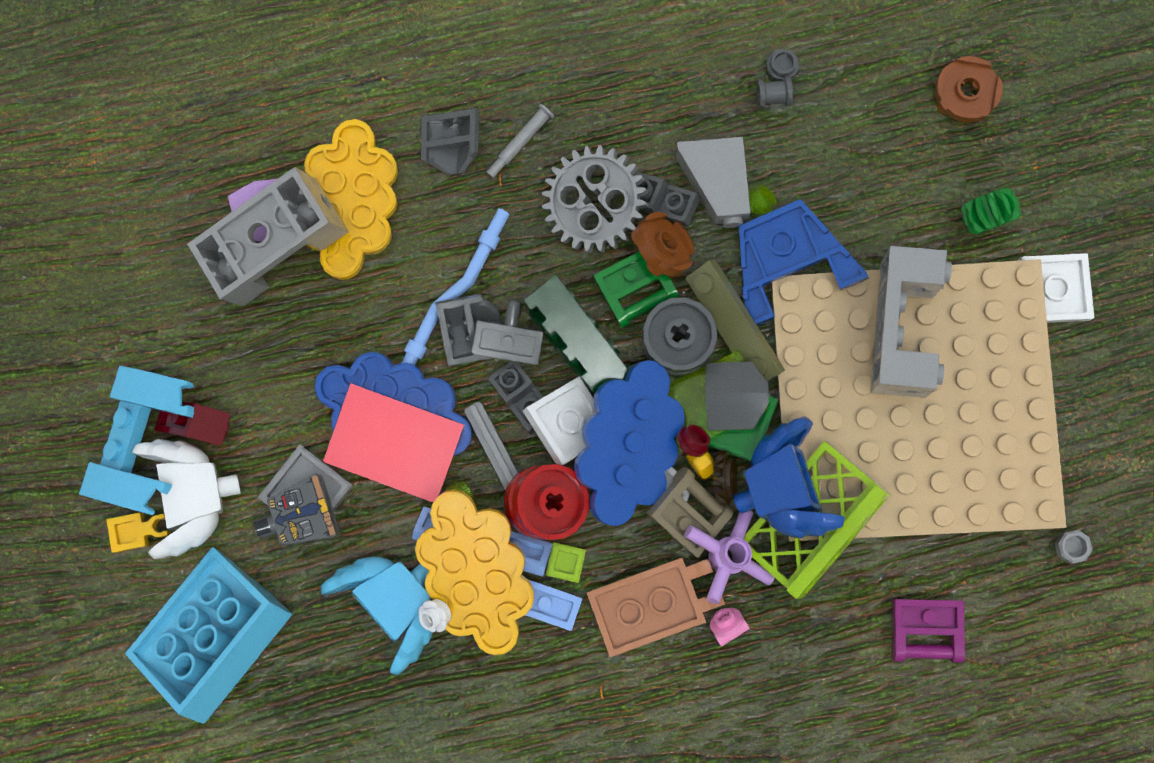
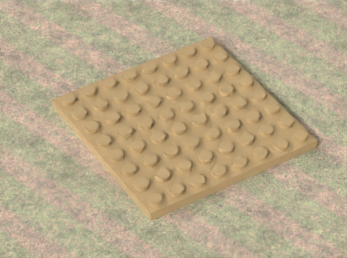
M1041 259L952 265L950 281L945 282L944 288L940 289L933 299L907 296L905 312H901L898 326H904L903 344L897 350L939 354V364H944L942 385H937V389L926 398L871 393L880 269L865 270L869 279L844 290H840L833 272L788 275L771 283L773 312L775 315L776 356L785 369L784 372L777 376L781 424L806 416L813 422V425L804 442L798 447L802 450L806 462L823 441H826L891 494L855 538L1067 528ZM827 451L818 461L819 476L838 474L837 461ZM842 465L843 474L852 473L844 465ZM813 468L809 472L810 476H813ZM858 477L843 478L845 498L859 497L867 487ZM838 478L819 480L821 500L840 498ZM845 502L846 511L853 504V502ZM840 503L821 504L822 513L841 516ZM806 535L800 538V541L819 540V536ZM788 536L789 542L795 541L794 537Z

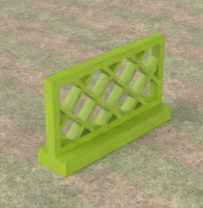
M823 441L806 464L809 472L813 468L811 479L814 480V487L820 505L840 503L841 516L845 517L843 526L837 530L829 531L825 537L824 535L819 536V544L813 550H801L800 538H794L795 551L777 552V531L770 523V528L762 529L768 522L762 518L756 521L744 537V540L749 544L758 533L770 532L772 552L759 553L750 545L752 558L787 588L786 591L795 599H803L891 496L889 492L874 482L826 441ZM827 451L837 461L838 474L819 476L818 461ZM842 465H844L852 473L843 474ZM858 477L867 487L859 497L845 498L843 478ZM838 478L840 498L821 500L819 480ZM845 502H853V504L846 511ZM796 554L797 570L788 579L779 571L778 556ZM801 554H809L802 563ZM772 556L773 565L764 557Z

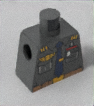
M317 473L267 499L271 514L254 520L255 530L260 539L277 534L283 546L342 537L324 478Z

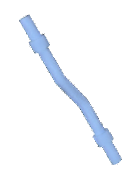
M500 208L497 209L488 229L482 231L478 239L480 244L463 277L431 304L414 339H409L404 349L406 354L401 363L415 365L418 358L422 360L427 350L425 345L439 319L435 302L459 298L474 285L491 250L496 249L501 239L498 236L510 215L508 212Z

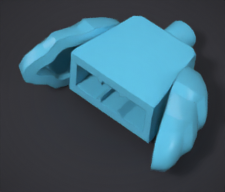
M365 557L357 559L352 565L337 569L334 575L320 586L321 595L355 588L352 591L353 596L394 643L399 641L405 633L393 659L389 672L391 674L399 675L409 664L416 662L423 647L429 643L433 632L426 630L419 621L418 611L420 606L425 601L431 600V597L424 589L425 579L429 570L421 564L409 572L401 562L394 564L391 560L383 557Z

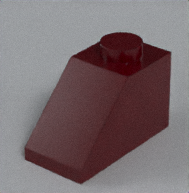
M182 401V406L189 405L194 407L193 418L164 411L159 412L154 429L158 432L222 446L223 439L229 431L228 421L230 413L200 404Z

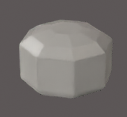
M1079 530L1061 533L1054 543L1057 556L1068 564L1086 561L1092 552L1090 537Z

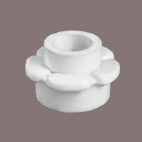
M439 599L425 601L418 611L421 625L431 632L444 631L451 620L449 607Z

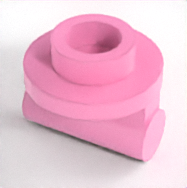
M736 608L720 609L710 621V629L721 647L750 629L741 612Z

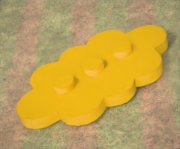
M357 119L346 120L339 124L334 130L332 144H322L312 148L304 162L305 172L316 178L348 230V233L324 250L306 244L310 249L320 251V263L323 269L332 278L339 280L350 279L356 276L362 269L365 255L378 254L390 244L392 231L387 219L392 216L397 207V197L391 188L398 175L397 163L391 153L376 147L375 135L370 126L364 121Z
M459 490L445 491L432 504L430 515L433 526L421 534L415 547L418 561L429 570L425 579L426 592L433 600H442L449 607L451 620L447 624L446 631L456 636L473 634L477 645L484 652L492 655L505 654L517 642L519 635L517 619L528 613L532 608L535 597L532 584L521 575L525 565L524 553L517 545L509 542L512 532L511 525L503 513L491 508L477 511L474 501L465 492Z

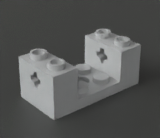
M294 167L187 245L219 299L244 306L269 288L262 276L306 244L324 250L348 233V230L316 178ZM259 226H265L267 230L266 238L262 242L256 243L253 237L255 230Z
M890 246L884 255L880 267L871 393L926 398L937 389V385H942L944 364H939V354L897 349L902 347L904 326H898L901 312H905L907 296L933 299L940 289L944 288L945 282L950 281L952 263L946 261L947 250Z

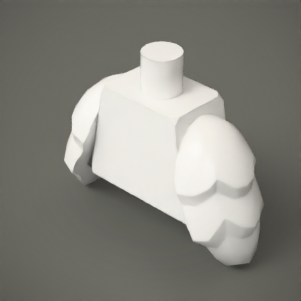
M156 439L152 442L135 444L131 452L143 458L166 463L156 465L159 481L172 484L169 493H161L167 529L176 531L149 550L148 554L153 559H161L168 556L178 557L191 547H198L203 544L215 531L219 522V514L224 512L221 497L241 494L237 474L218 478L215 464L209 462L208 456L201 449L188 442Z

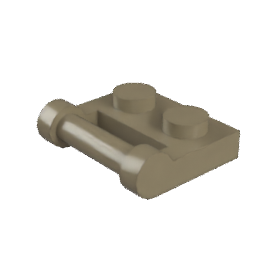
M683 467L675 474L673 482L646 514L690 554L698 558L705 548L684 537L687 528L692 525L715 538L732 517L733 510L728 505H720L715 497L694 479L695 474L687 467ZM685 490L712 513V518L709 521L704 519L681 497Z

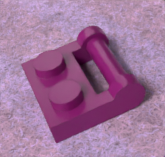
M892 599L893 642L891 651L894 662H904L906 658L950 659L952 663L964 662V601ZM906 634L951 635L950 645L906 644Z

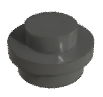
M776 50L768 57L766 63L767 72L777 81H781L787 76H790L792 79L799 69L798 58L790 50Z

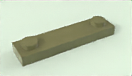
M716 259L707 261L685 277L700 303L710 311L717 330L737 362H753L767 382L785 371Z

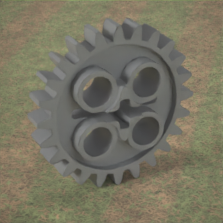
M601 145L598 146L595 154H593L589 146H585L584 156H581L576 150H572L573 160L569 162L566 158L562 157L561 161L564 167L562 169L551 168L557 175L556 178L545 179V182L552 187L550 191L542 192L543 196L550 199V202L542 205V209L552 212V214L545 218V221L549 224L557 223L553 227L552 232L555 235L563 233L561 241L565 244L573 239L572 248L579 250L583 243L585 251L588 253L592 252L594 245L597 246L601 253H605L606 243L617 249L616 239L620 237L628 242L629 238L626 234L628 229L631 231L635 230L637 227L633 224L634 221L645 218L638 212L640 208L648 207L645 201L640 200L641 196L648 194V190L638 187V185L645 181V178L642 175L633 176L638 170L637 165L633 163L626 167L629 158L623 154L617 159V151L614 148H611L607 155ZM603 169L605 171L604 179L598 184H592L591 176L594 171ZM578 177H582L589 189L598 195L599 202L613 217L612 222H608L601 210L592 204L593 201L577 182ZM572 190H578L579 198L577 202L567 205V194ZM617 194H623L625 201L622 207L612 209L611 199ZM591 215H598L599 223L597 227L593 230H587L585 227L587 218Z

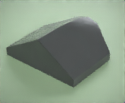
M472 108L422 117L421 160L446 175L465 173L478 154L479 109Z
M481 294L435 302L448 366L492 358L472 354L477 320L501 324L499 310Z
M753 362L706 363L705 400L708 431L754 430L757 426L758 421L769 404L768 382Z

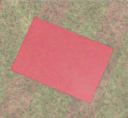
M350 383L323 462L434 502L440 494L464 425Z

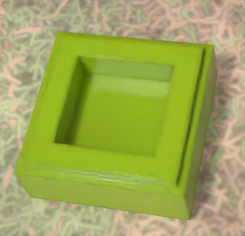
M553 542L546 576L579 583L586 550Z

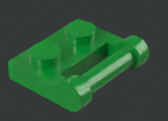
M640 251L593 275L598 288L621 329L628 326L630 320L655 308L659 303L670 298H679L670 277L664 274L655 276L650 273L647 268V262ZM657 281L661 285V290L625 309L619 303L620 300Z

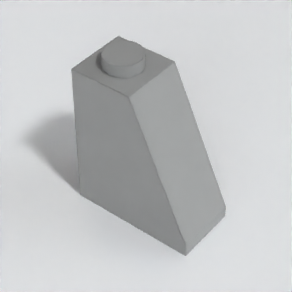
M743 137L677 142L675 150L676 160L695 192L701 197L700 201L713 223L723 224L724 228H735L742 225L743 222H747L751 213Z

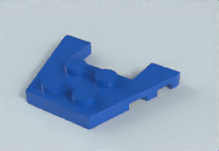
M801 199L739 226L741 267L743 270V299L746 309L757 326L775 318L764 290V286L775 280L794 274L824 260L829 261L840 290L869 279L867 272L862 266L856 262Z

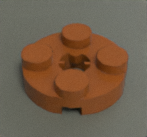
M963 56L956 59L941 71L936 80L934 90L935 98L938 102V110L942 114L948 115L950 118L960 122L970 123L984 120L1001 100L1003 84L1000 76H996L995 72L991 69L992 65L982 58ZM965 82L971 83V89L976 90V95L966 96L961 91L960 86L964 87Z
M653 212L639 222L637 228L632 231L631 238L647 262V268L650 273L655 276L662 274L670 277L678 276L693 263V261L690 262V256L694 253L692 240L679 222L676 221L672 224L664 219L668 216L667 214Z

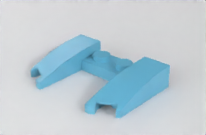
M119 365L110 398L120 400L119 406L113 417V425L108 441L103 449L101 463L99 465L89 462L79 495L153 515L155 511L147 505V502L151 499L156 489L161 493L168 494L172 484L131 473L137 456L131 452L135 444L141 443L151 409L193 418L194 407L189 405L182 406V389L193 388V383Z

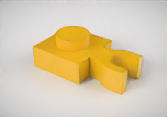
M144 513L106 519L112 553L148 547V536L163 538L171 534V531L159 532L157 530V523L160 520H165V514L152 516L146 522Z

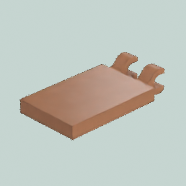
M679 558L587 592L609 657L706 623L703 612L725 605L723 597H721L719 604L707 601V596L698 599L692 585V579L713 572L709 560L706 559L686 567L683 558Z

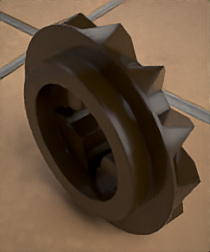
M720 451L715 458V466L713 467V490L715 492V499L720 505H730L737 492V464L735 458H732L730 451Z

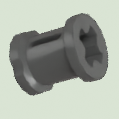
M790 76L784 77L781 81L764 82L763 79L756 80V99L759 109L765 108V105L778 103L792 106L793 87Z

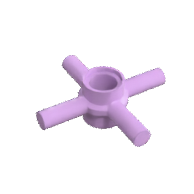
M752 511L743 514L739 512L730 537L722 538L719 541L692 525L685 531L684 537L709 551L708 559L716 574L706 600L713 604L720 603L730 574H735L742 570L766 585H771L775 579L765 568L751 560V547L744 540L753 516ZM728 550H729V551L731 552V554H732V561L730 560V558H729V556H728Z

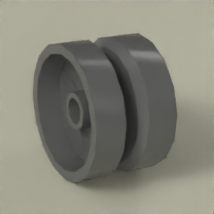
M686 297L670 298L659 303L648 314L642 332V351L647 360L656 361L663 366L670 377H686L699 371L709 360L717 341L716 323L710 311L701 303ZM676 334H680L684 338L679 343L673 340Z

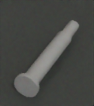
M543 104L538 105L539 110L504 148L498 155V159L486 171L490 177L494 178L505 164H509L549 118H554L553 113Z

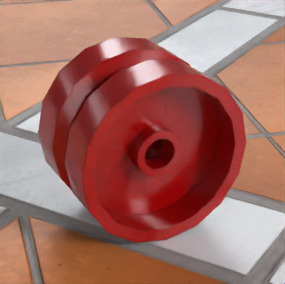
M559 464L530 466L516 473L508 483L504 495L505 514L511 526L523 536L538 540L564 539L577 532L586 520L589 509L588 490L579 482L571 468Z

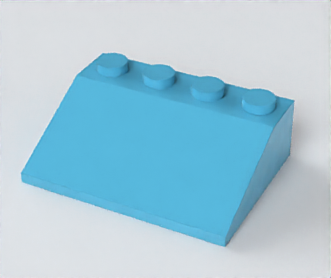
M212 547L126 651L125 655L179 715L205 724L293 614L217 548Z

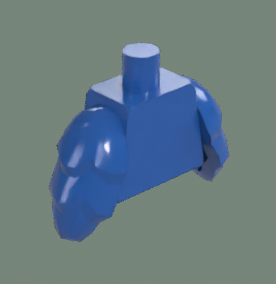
M806 416L781 424L771 435L764 436L752 454L751 468L745 472L749 489L734 495L735 505L741 514L756 509L757 515L769 521L776 531L794 538H803L806 535L823 536L829 531L841 528L845 517L840 515L819 513L822 511L803 452L798 448L804 442L813 425V422Z

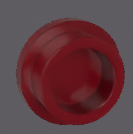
M692 424L682 428L677 434L679 446L687 455L702 457L708 451L710 437L702 427Z

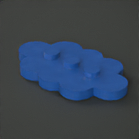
M369 352L356 358L351 368L342 365L329 366L322 370L316 378L315 391L317 397L324 405L334 409L331 418L333 431L351 383L463 424L464 427L454 455H458L466 450L472 441L473 432L471 424L467 418L454 412L456 394L451 384L444 379L436 377L425 379L421 369L414 364L401 363L393 365L391 360L384 354Z
M646 360L635 363L626 374L625 380H610L599 386L594 395L596 414L590 416L582 427V437L586 447L578 454L574 470L579 482L588 489L593 490L590 508L596 520L604 525L618 526L626 523L632 517L636 504H654L666 490L667 480L664 471L670 469L677 460L678 449L674 438L684 426L685 414L680 403L667 396L670 386L669 375L666 369L656 361Z

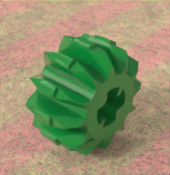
M1003 188L965 203L961 208L962 219L969 232L978 235L1017 220L1021 216L1020 203L1012 189Z

